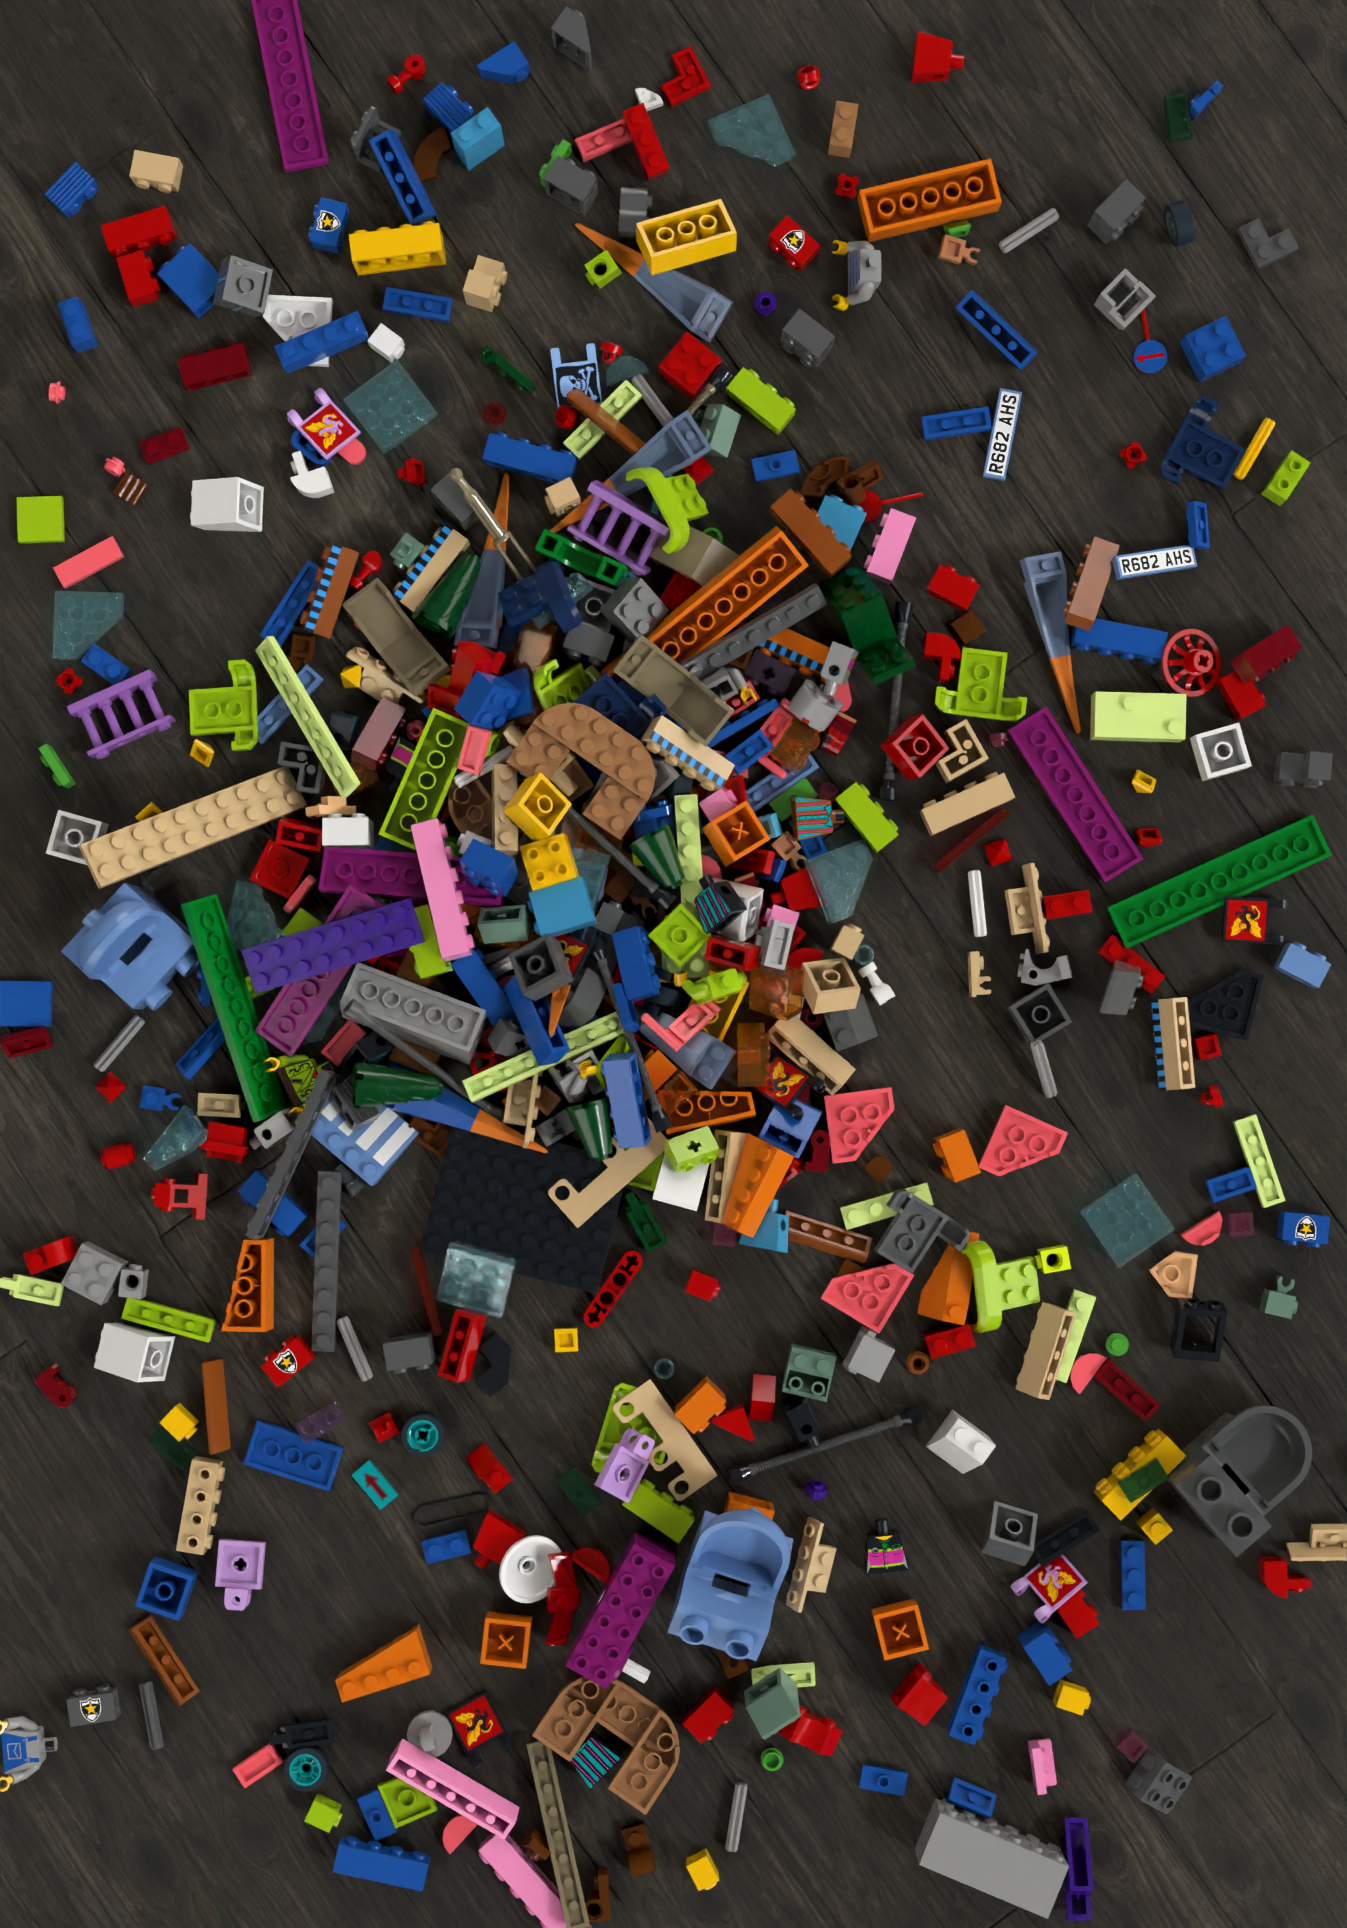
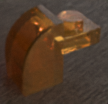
M681 1071L656 1096L663 1109L671 1115L677 1108L686 1103L698 1089L685 1073Z

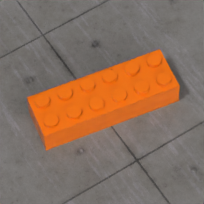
M991 159L859 190L857 199L868 242L997 212L1002 203Z

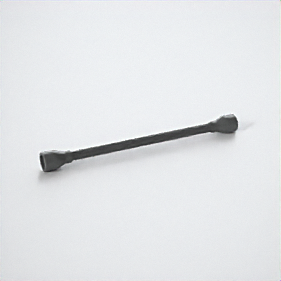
M352 999L348 1002L342 1012L352 1021L360 1022L372 1028L376 1033L383 1036V1038L402 1050V1052L470 1100L463 1084L447 1074L443 1069H440V1067L424 1057V1055L417 1052L413 1047L406 1044V1042L399 1039V1037L387 1030L383 1025L376 1022L358 1001ZM483 1099L473 1102L484 1112L503 1123L504 1108L495 1106Z

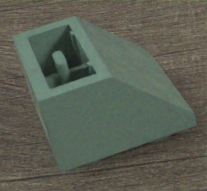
M703 403L692 415V418L713 449L705 454L711 457H728L741 417L740 414L724 404Z
M528 905L481 908L477 925L484 944L528 941L533 913L531 914Z
M791 1343L785 1367L782 1392L827 1402L837 1358L835 1353Z
M780 1668L744 1691L745 1707L764 1740L801 1717L797 1683Z

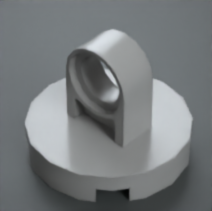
M435 1710L422 1711L417 1714L409 1724L407 1731L408 1742L433 1757H438L445 1753L453 1737V1729L448 1717L437 1713Z

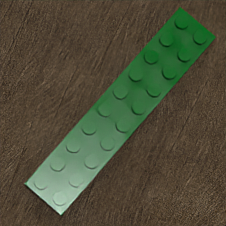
M1310 815L1106 909L1120 940L1127 949L1224 905V897H1242L1328 858L1332 854L1314 815Z
M214 894L181 904L254 1123L275 1115L288 1107L276 1071H266L272 1068V1063L270 1061L263 1063L265 1059L271 1056L265 1038L255 1032L259 1025L257 1013L218 896Z

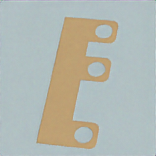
M649 1118L652 1139L645 1147L629 1148L625 1151L623 1148L618 1147V1142L612 1137V1144L617 1149L616 1155L613 1158L602 1160L608 1168L580 1193L566 1179L559 1180L549 1189L548 1195L577 1228L664 1151L666 1140L668 1139L661 1132L656 1133L654 1125ZM566 1186L569 1189L570 1195L566 1200L556 1198L555 1190L557 1187Z
M651 1379L614 1404L613 1411L622 1423L629 1422L643 1412L663 1440V1443L654 1448L648 1457L649 1462L656 1471H662L676 1460L684 1470V1473L668 1484V1488L676 1500H684L717 1476ZM625 1402L631 1403L634 1407L633 1413L627 1417L622 1416L619 1411L620 1406ZM658 1451H665L668 1455V1460L662 1465L656 1464L653 1459L654 1454ZM683 1480L688 1483L689 1489L685 1494H677L674 1489L675 1484Z

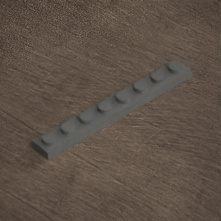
M816 583L679 664L699 680L826 606L827 603L819 586Z
M322 1070L316 1076L315 1086L305 1100V1108L295 1121L296 1127L286 1141L285 1151L276 1162L277 1168L266 1184V1192L258 1201V1209L247 1225L248 1230L245 1236L252 1240L263 1239L339 1076V1074L331 1070Z
M318 1171L311 1351L334 1352L336 1346L342 1171Z

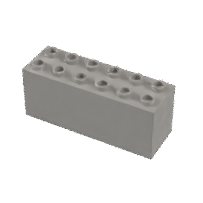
M359 962L354 968L340 1001L341 1012H343L350 1000L355 999L364 1006L368 1014L376 1022L383 1025V1027L387 1028L399 1039L468 1065L472 1061L486 1026V1010ZM342 1013L343 1018L351 1020Z
M935 1798L915 1847L919 1865L1047 1919L1069 1868L1061 1848L1052 1843H1048V1845L1039 1842L1040 1840L1031 1834L1024 1836L1018 1833L1019 1831L1012 1826H1000L996 1820L985 1817L981 1818L964 1808L962 1810L955 1807L954 1804L947 1802L946 1799L941 1801Z

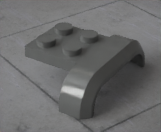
M903 1188L895 1190L886 1204L894 1211H898L874 1250L913 1274L936 1236L961 1252L970 1235L966 1227Z

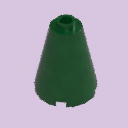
M666 824L657 828V831L637 839L629 845V848L664 888L669 887L673 890L683 884L681 880L685 876L671 828Z
M608 1097L566 1107L567 1114L588 1156L595 1158V1162L608 1159V1154L612 1153L611 1105Z

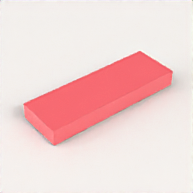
M622 119L574 139L583 162L631 142Z
M111 536L53 567L63 588L66 589L124 558V555L115 538Z

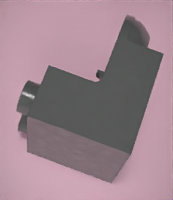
M1270 1405L1252 1406L1240 1411L1235 1416L1226 1411L1181 1450L1186 1457L1165 1479L1212 1534L1230 1552L1238 1557L1272 1527L1264 1516L1297 1488L1306 1477L1312 1460L1310 1437L1305 1427L1295 1416L1279 1407ZM1224 1464L1228 1466L1248 1491L1245 1494L1221 1468Z

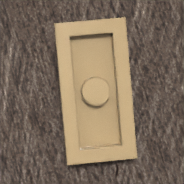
M979 951L968 952L969 997L991 994V990H985L980 987V984L984 981H991V978L989 976L979 977L980 970L984 969L983 956L979 955Z
M198 1093V1116L240 1118L241 1111L245 1110V1101H241V1095Z

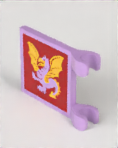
M318 388L314 392L315 400L322 407L304 421L292 409L287 413V420L299 430L327 461L361 434V432L331 401L322 388Z
M1062 1555L1043 1568L1039 1563L1024 1577L1012 1583L1011 1588L1017 1596H1020L1030 1585L1046 1604L1034 1612L1036 1619L1040 1623H1044L1056 1609L1088 1582L1069 1560Z

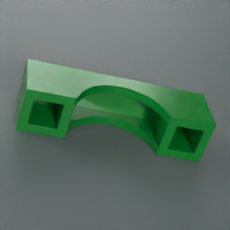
M546 529L543 530L535 548L539 554L549 559L557 560L562 565L615 589L621 586L630 571L624 564L588 551Z

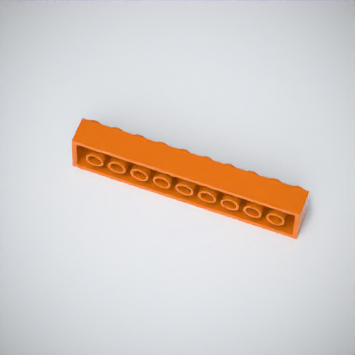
M775 526L661 620L646 638L675 661L681 663L718 641L809 565L783 531ZM628 649L601 670L602 675L607 672L616 683H619L623 678L613 672L612 669Z

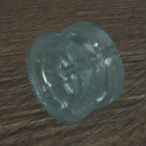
M860 945L854 955V960L860 965H867L874 959V951L868 945ZM860 949L862 951L865 949L869 951L867 954L869 959L867 961L859 959L860 954L858 951Z
M667 1358L658 1359L654 1364V1372L658 1378L668 1379L674 1373V1365ZM663 1362L665 1365L667 1363L670 1365L668 1368L669 1373L666 1375L663 1372L662 1374L658 1372L660 1364Z

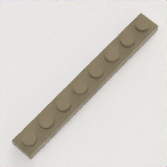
M540 1741L527 1743L566 1927L587 1928L590 1927L552 1751Z

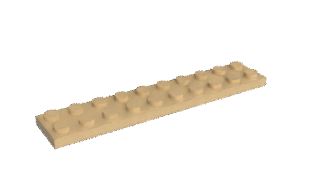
M281 767L80 844L79 848L100 889L301 810L307 804L301 792L296 790L297 783L290 769Z

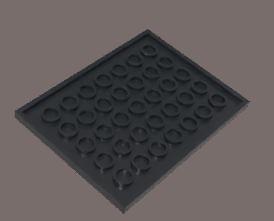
M451 1126L421 1250L597 1294L623 1188L579 1228L573 1224L550 1198L548 1191L559 1180L566 1179L580 1193L608 1168L602 1160L595 1162V1158H590L586 1150L558 1142H554L546 1147L542 1139L534 1137V1142L547 1149L548 1153L523 1148L519 1145ZM559 1186L555 1190V1196L559 1200H566L570 1195V1191L566 1186Z

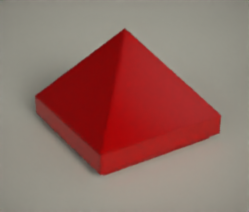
M1159 828L1136 829L1140 845L1151 848L1162 844Z
M1006 838L984 845L990 867L1012 860Z
M110 1071L94 1088L112 1103L127 1086Z

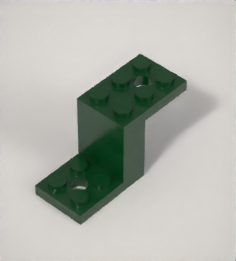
M860 566L849 568L846 572L836 577L828 578L825 582L819 584L821 592L837 612L849 648L859 652L856 661L874 685L916 666L913 657L897 638L882 593Z

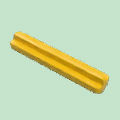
M1269 418L1263 420L1233 472V476L1237 479L1243 480L1275 426L1273 420Z

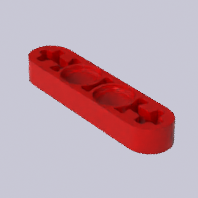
M629 1250L622 1256L589 1304L583 1318L588 1326L597 1327L602 1324L642 1265V1256L638 1251ZM636 1255L638 1264H632L629 1268V1271L633 1272L631 1275L626 1270L619 1268L621 1264L626 1267L628 1264L627 1256L632 1257ZM616 1273L625 1275L626 1282L623 1285H616L613 1282V1276ZM603 1292H610L613 1295V1301L610 1304L601 1302L600 1295ZM595 1302L600 1307L607 1309L605 1313L602 1309L597 1316L600 1319L599 1321H589L590 1316L588 1313H594L597 1309V1306H594Z

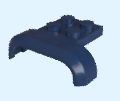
M1206 396L1196 399L1159 470L1162 478L1178 485L1183 471H1186L1221 490L1226 488L1245 448L1206 429L1220 403Z
M550 559L537 566V573L498 593L507 623L511 628L548 608H551L555 619L564 633L579 626L583 620L572 599L563 571H565V568L559 561Z
M607 672L572 702L593 708L635 738L649 727L653 718L666 715V705L655 693L650 694L636 705Z

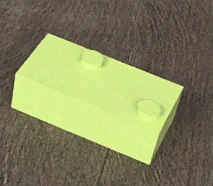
M1096 691L1091 695L1090 740L1180 743L1186 738V694Z

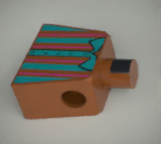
M804 797L791 798L794 841L833 833L834 823H844V810H832L830 800Z

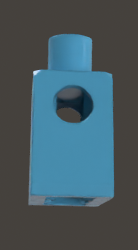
M772 1200L754 1238L742 1234L739 1244L784 1253L788 1252L789 1218L786 1215L777 1214L779 1200Z

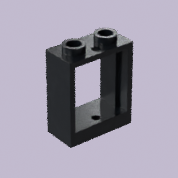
M1195 1298L1177 1300L1170 1343L1173 1358L1219 1362L1227 1319V1311L1223 1302L1213 1299L1200 1301ZM1186 1315L1217 1317L1213 1343L1182 1340Z

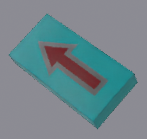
M370 1459L352 1474V1477L380 1510L399 1495Z

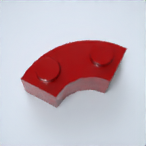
M799 1704L801 1717L777 1733L788 1741L803 1745L819 1755L832 1756L843 1730L836 1726L837 1722L826 1716L821 1718L808 1712L804 1706Z

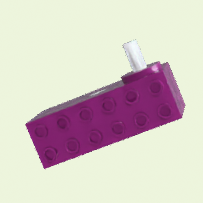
M635 1530L609 1576L607 1583L604 1585L568 1650L566 1667L607 1689L611 1680L616 1681L621 1671L642 1683L647 1681L651 1671L628 1659L633 1649L631 1644L675 1567V1552Z

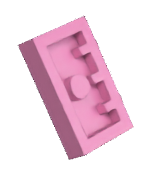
M1049 1738L1028 1741L1034 1788L1038 1795L1047 1794L1046 1786L1057 1784L1052 1743Z

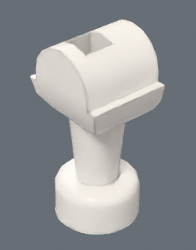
M871 962L858 970L863 978L867 976L872 986L870 992L879 1006H881L887 1000L894 998L895 994L889 985L880 980L874 972L877 970V966L874 962Z

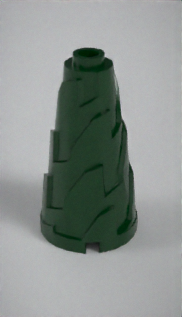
M468 552L458 557L448 573L413 612V619H416L417 616L419 617L416 622L418 625L439 638L442 633L446 634L444 638L446 640H450L453 637L471 588L480 572L481 563L477 555Z
M355 1062L352 1090H354L356 1096H352L353 1108L361 1109L363 1107L386 1106L385 1104L431 1101L432 1099H437L438 1095H442L443 1082L438 1081V1077L430 1074L409 1072V1070L387 1068V1066Z

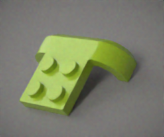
M641 467L626 473V480L632 481L636 478L646 483L669 526L670 538L662 549L668 554L680 551L689 539L690 528L688 521L703 518L709 514L704 499L700 497L696 489L694 480L689 474L665 478L659 470L653 467Z
M963 647L957 692L937 686L935 706L938 710L948 714L1003 721H1017L1022 718L1026 713L1027 697H1002L1008 653Z
M245 659L229 660L228 668L232 675L233 687L189 690L190 734L192 736L235 733V740L231 741L232 751L252 750L258 741L255 672L253 666Z
M556 659L550 660L535 671L533 676L534 688L544 711L558 704L572 703L591 686L581 663L574 664L554 679H551V673L559 667Z
M978 1240L965 1244L961 1253L967 1255L972 1264L978 1320L976 1324L970 1325V1328L975 1333H984L998 1329L1002 1321V1310L1040 1302L1035 1257L1028 1256L996 1264L994 1253L986 1242Z
M622 1382L614 1388L591 1463L595 1472H601L615 1443H620L628 1428H632L652 1438L655 1441L653 1449L663 1443V1440L643 1412L629 1422L622 1423L613 1411L614 1404L638 1387ZM629 1402L623 1403L619 1408L620 1414L625 1417L630 1416L634 1411L633 1405ZM634 1435L630 1438V1443L633 1442ZM646 1441L642 1444V1449L645 1448ZM656 1452L653 1457L654 1462L663 1464L666 1452Z

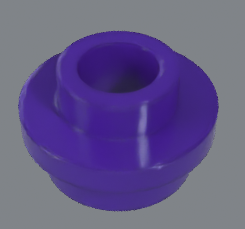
M762 292L756 296L754 306L758 313L769 315L776 309L777 301L773 294ZM763 300H768L770 304L768 306H763L761 302Z
M812 1480L805 1485V1491L807 1492V1497L821 1500L828 1492V1487L822 1481Z

